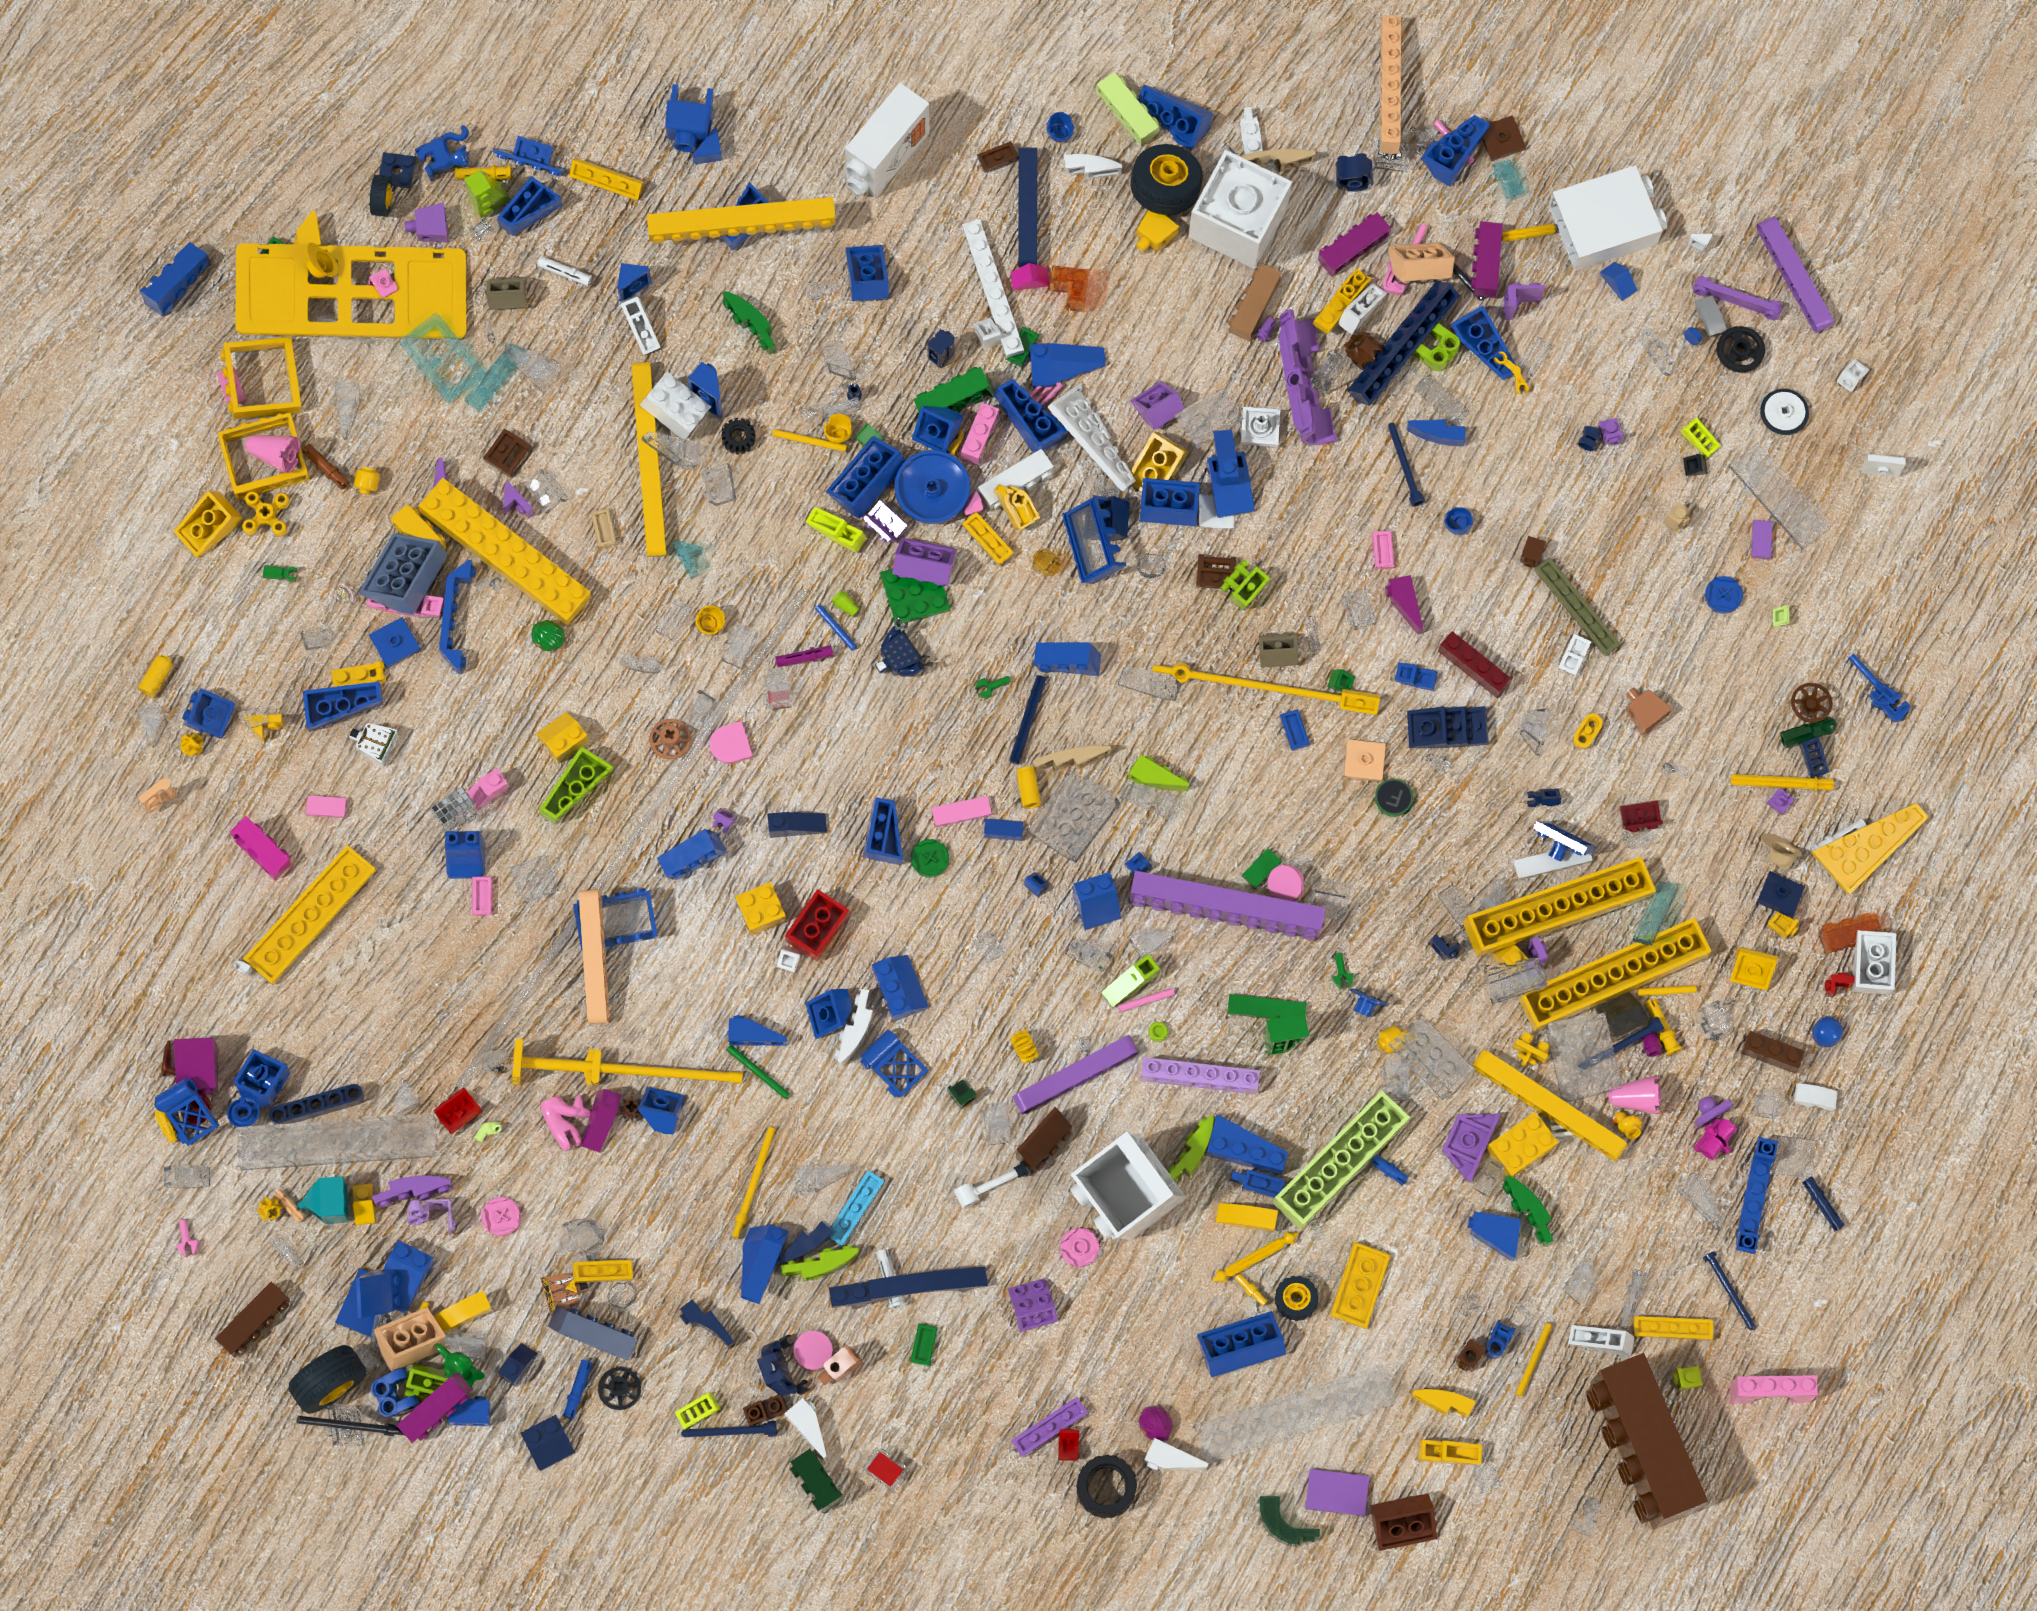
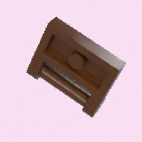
M504 428L483 457V460L512 478L516 467L533 447ZM517 445L520 446L521 449L509 466L504 465Z
M1198 554L1196 587L1220 589L1224 583L1223 580L1234 572L1236 557H1207L1204 554ZM1204 564L1230 566V569L1207 568L1203 566Z

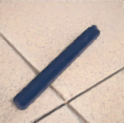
M1037 675L1009 759L1010 763L1019 764L1046 682L1044 676Z

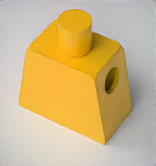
M1148 210L1137 228L1136 236L1140 240L1135 246L1141 252H1144L1149 246L1153 250L1158 251L1179 233V226L1167 216Z

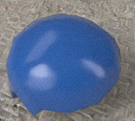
M1055 112L1050 116L1046 130L1049 137L1054 141L1066 142L1072 137L1075 126L1071 122L1070 115L1064 112Z
M1455 507L1446 513L1444 523L1449 532L1454 535H1463L1471 529L1473 516L1469 510L1463 507Z
M1832 1016L1820 1018L1812 1028L1814 1041L1824 1048L1835 1046L1843 1035V1026Z

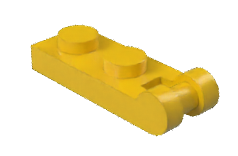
M384 662L331 670L333 687L377 681L384 683L387 681L386 675L383 672L385 669ZM376 671V676L371 677L370 672Z

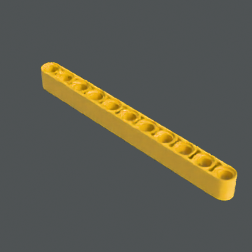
M650 361L631 363L647 557L665 556L666 543L655 417L640 406L653 389Z

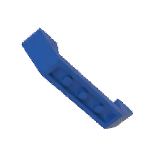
M467 560L449 574L446 581L439 650L457 674H462V668H466V657L463 656L462 650H450L453 648V638L450 637L451 631L455 629V619L452 618L453 613L457 611V601L454 600L455 595L459 593V583L471 584L472 578L476 577V567L473 566L472 560Z
M1758 1137L1750 1165L1736 1234V1250L1750 1254L1756 1253L1759 1239L1757 1234L1771 1165L1775 1160L1778 1141Z

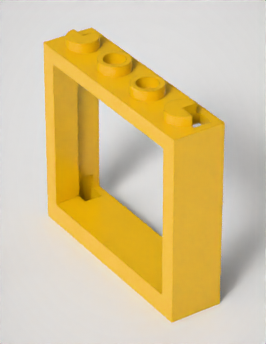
M291 337L223 343V350H220V359L225 363V367H222L223 378H227L225 394L230 398V402H227V408L229 413H232L233 420L276 416L279 413H301V400ZM283 348L291 402L238 407L231 353Z
M291 412L286 414L279 413L271 418L263 417L257 422H245L239 427H228L224 431L217 432L236 500L245 498L246 494L250 491L261 494L310 480L302 450L297 452L300 469L293 470L291 473H282L238 485L227 442L288 425L291 436L298 438Z

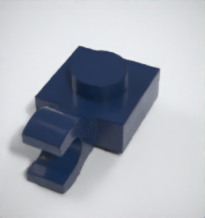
M1559 788L1540 789V792H1527L1528 798H1534L1532 801H1527L1528 807H1535L1539 803L1546 806L1561 805Z

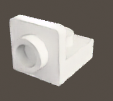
M1854 359L1843 370L1837 382L1852 392L1868 373L1869 369Z

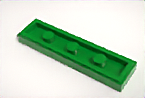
M1229 994L1227 1014L1269 1019L1280 1015L1282 1018L1306 1013V1003Z

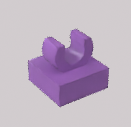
M1779 787L1767 804L1782 815L1795 799Z
M720 808L712 818L716 820L713 827L716 828L719 823H722L724 825L722 832H726L735 823L737 816Z

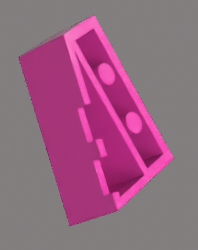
M247 816L230 831L235 843L274 880L292 865L289 860L290 855L284 849L280 850L276 846L277 843L270 836L267 837L263 833V829L257 823L254 824Z

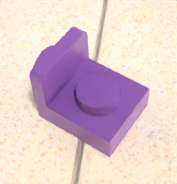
M1617 418L1598 423L1604 445H1616L1622 441L1624 433L1620 430Z

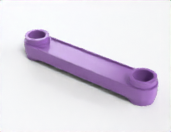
M1698 276L1693 285V292L1699 296L1712 295L1720 300L1762 313L1764 317L1770 320H1777L1782 311V304L1778 301H1765L1713 283L1704 276Z

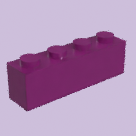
M1378 212L1374 215L1369 214L1360 225L1352 226L1346 235L1338 236L1332 245L1324 246L1319 251L1318 261L1332 277L1390 236L1391 227Z
M1480 221L1479 228H1475L1474 239H1478V242L1474 244L1473 255L1476 256V261H1473L1472 272H1475V278L1471 279V289H1474L1473 296L1496 298L1503 223Z
M457 1371L399 1422L397 1427L411 1443L417 1439L422 1441L429 1435L427 1430L431 1427L433 1429L438 1427L443 1422L441 1418L444 1415L449 1417L456 1410L454 1407L456 1404L462 1405L470 1398L468 1394L473 1389Z

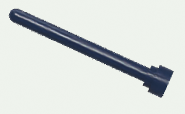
M1391 422L1388 424V429L1411 492L1409 501L1412 507H1416L1425 503L1423 493L1418 491L1396 426Z
M1658 1017L1653 1018L1648 1023L1649 1026L1580 1063L1579 1069L1586 1070L1652 1032L1653 1034L1656 1032L1659 1034L1665 1030Z
M768 1421V1423H764L761 1426L682 1430L681 1436L704 1437L764 1433L768 1437H777L776 1421Z

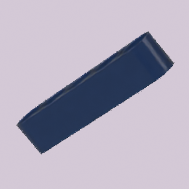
M350 1084L277 1105L269 1111V1118L277 1127L287 1126L359 1105L364 1100V1093L359 1085ZM352 1091H359L360 1094L357 1098H350V1093ZM334 1096L341 1098L337 1104H332L331 1099ZM319 1101L322 1103L319 1109H312L314 1102ZM296 1107L303 1108L299 1115H294L293 1110ZM280 1112L284 1114L281 1120H274L275 1114Z

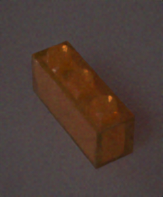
M1865 913L1854 920L1846 918L1841 920V923L1835 925L1833 922L1824 924L1818 934L1824 953L1828 954L1855 947L1858 930L1882 932L1877 914L1870 915V913Z

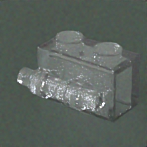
M451 1330V1333H446L444 1345L449 1352H462L471 1360H486L487 1335L483 1334V1331L472 1330L471 1333H463L462 1330Z

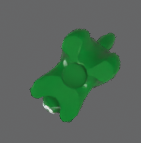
M439 1343L435 1345L438 1352L445 1359L443 1368L447 1378L458 1371L471 1388L476 1380L484 1379L485 1374L472 1366V1361L462 1352L451 1353Z

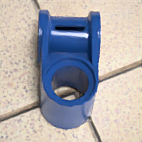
M1497 1320L1485 1347V1354L1488 1358H1500L1515 1332V1327L1510 1328L1502 1324L1501 1320ZM1497 1345L1500 1352H1492L1490 1346Z

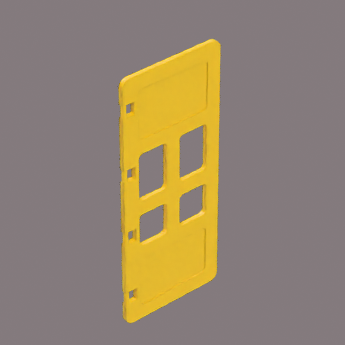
M241 243L236 247L235 329L239 334L462 339L466 335V254L462 249L319 246L324 251H328L338 263V283L328 285L308 283V269L306 268V261L308 259L307 245ZM258 249H269V254H258ZM375 252H386V257H375ZM433 253H444V258H433ZM392 262L394 264V283L398 290L382 298L374 286L353 285L351 283V263ZM308 299H337L338 321H308ZM353 299L393 300L395 303V322L392 324L353 323L351 320V301Z

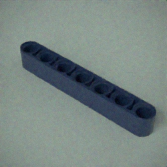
M1019 147L1018 268L1028 263L1037 265V147Z

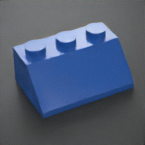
M701 362L688 378L689 389L711 406L708 410L709 412L721 419L723 416L716 368L709 363L706 365L704 362Z
M1143 478L1139 522L1196 527L1200 483Z
M908 955L889 957L872 964L873 974L893 1022L929 1009Z

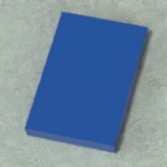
M359 1268L335 1323L372 1338L375 1333L374 1330L377 1328L383 1314L358 1318L356 1278L368 1273V1271Z

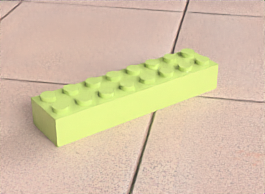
M1381 1091L1274 1198L1273 1204L1302 1230L1408 1123L1410 1117Z

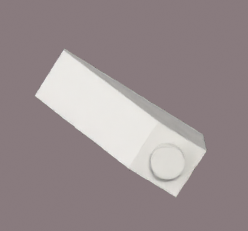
M1374 283L1370 284L1344 310L1338 325L1353 335L1381 303L1387 293Z
M639 294L621 301V307L643 355L661 348Z
M1571 1325L1568 1344L1610 1354L1631 1356L1635 1337L1627 1331Z
M802 1398L785 1413V1417L825 1461L827 1455L814 1411L816 1407L810 1400L805 1401Z
M1154 1438L1144 1460V1463L1147 1464L1146 1467L1153 1471L1158 1469L1161 1471L1206 1470L1209 1464Z

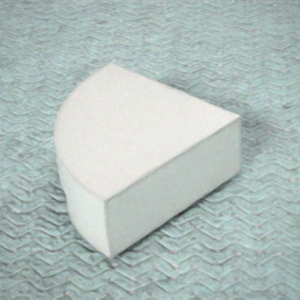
M236 960L233 965L234 969L247 976H250L253 971L250 965Z

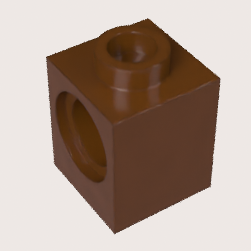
M1528 536L1520 562L1529 568L1537 567L1546 541Z
M1469 1339L1455 1360L1458 1363L1457 1366L1466 1372L1468 1370L1472 1372L1486 1349L1472 1339ZM1465 1353H1472L1475 1356V1360L1467 1361Z

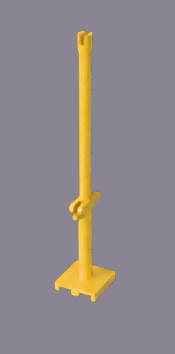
M515 1038L512 1072L513 1085H521L522 1068L584 1072L587 1086H591V1083L593 1086H597L600 1073L725 1081L742 1084L743 1072L601 1063V1051L599 1049H589L585 1061L523 1057V1039Z

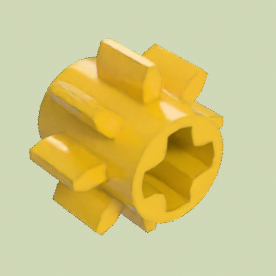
M191 732L189 735L186 733L181 738L180 749L185 755L192 757L195 754L198 756L203 751L202 747L204 744L200 735Z
M266 1196L265 1199L258 1202L259 1209L256 1211L264 1221L269 1218L273 1222L274 1219L280 1216V1209L283 1207L275 1197L270 1200Z

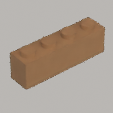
M1261 263L1259 269L1255 268L1252 275L1254 280L1252 284H1247L1244 291L1246 296L1244 300H1239L1236 307L1238 312L1236 316L1232 315L1229 320V333L1250 342L1281 280V271Z

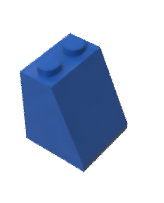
M1111 872L1073 884L1072 896L1084 930L1121 919L1117 889Z

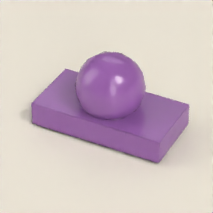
M1702 1098L1699 1101L1698 1108L1704 1115L1695 1120L1694 1124L1697 1129L1730 1110L1732 1107L1731 1101L1727 1099L1717 1106L1714 1098Z

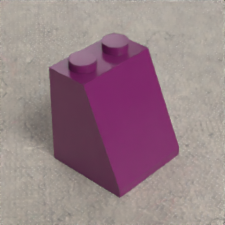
M214 1038L174 1039L176 1083L189 1077L196 1084L197 1093L213 1095V1092H218V1045Z

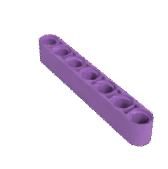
M1773 216L1757 223L1756 227L1761 239L1813 331L1817 333L1834 325L1828 308L1777 218Z
M1127 1035L1018 1092L1012 1098L1021 1114H1026L1139 1054V1050L1131 1036Z

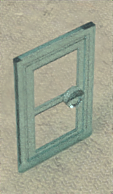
M435 313L399 341L400 345L447 403H450L486 375L438 313ZM436 327L452 348L440 358H431L429 364L413 343ZM455 351L470 369L471 373L452 388H449L434 369L439 368L441 361Z

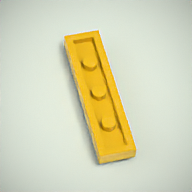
M578 158L572 160L569 177L637 201L640 199L644 184L641 180Z
M1634 1316L1633 1336L1713 1340V1320Z

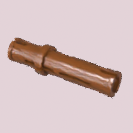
M312 444L304 447L305 449L302 452L326 474L325 476L328 480L331 479L341 490L348 486L347 484L350 481L339 472L337 466H333Z

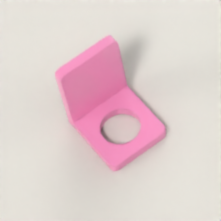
M386 269L369 277L368 285H374L382 298L398 290Z

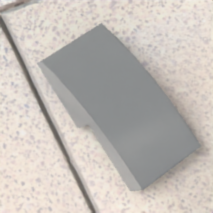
M1712 295L1694 301L1699 319H1703L1707 336L1727 330L1721 312Z

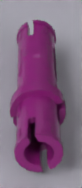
M831 645L819 648L810 647L809 650L775 656L777 668L808 661L817 662L818 659L833 657Z

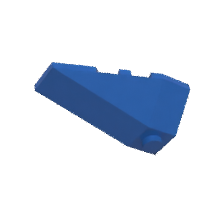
M1145 84L1142 86L1138 98L1139 103H1143L1146 106L1148 113L1161 123V127L1164 130L1167 129L1177 143L1190 150L1195 148L1208 131L1214 114L1199 105Z
M1474 115L1460 124L1451 133L1445 134L1439 141L1433 142L1421 158L1433 177L1451 187L1488 130L1490 123Z
M1055 343L1030 344L1033 388L1038 386L1052 387L1060 381L1073 379V376L1081 373L1086 374L1106 366L1104 347Z
M772 1224L749 1229L743 1242L741 1298L760 1304L786 1245L788 1230Z

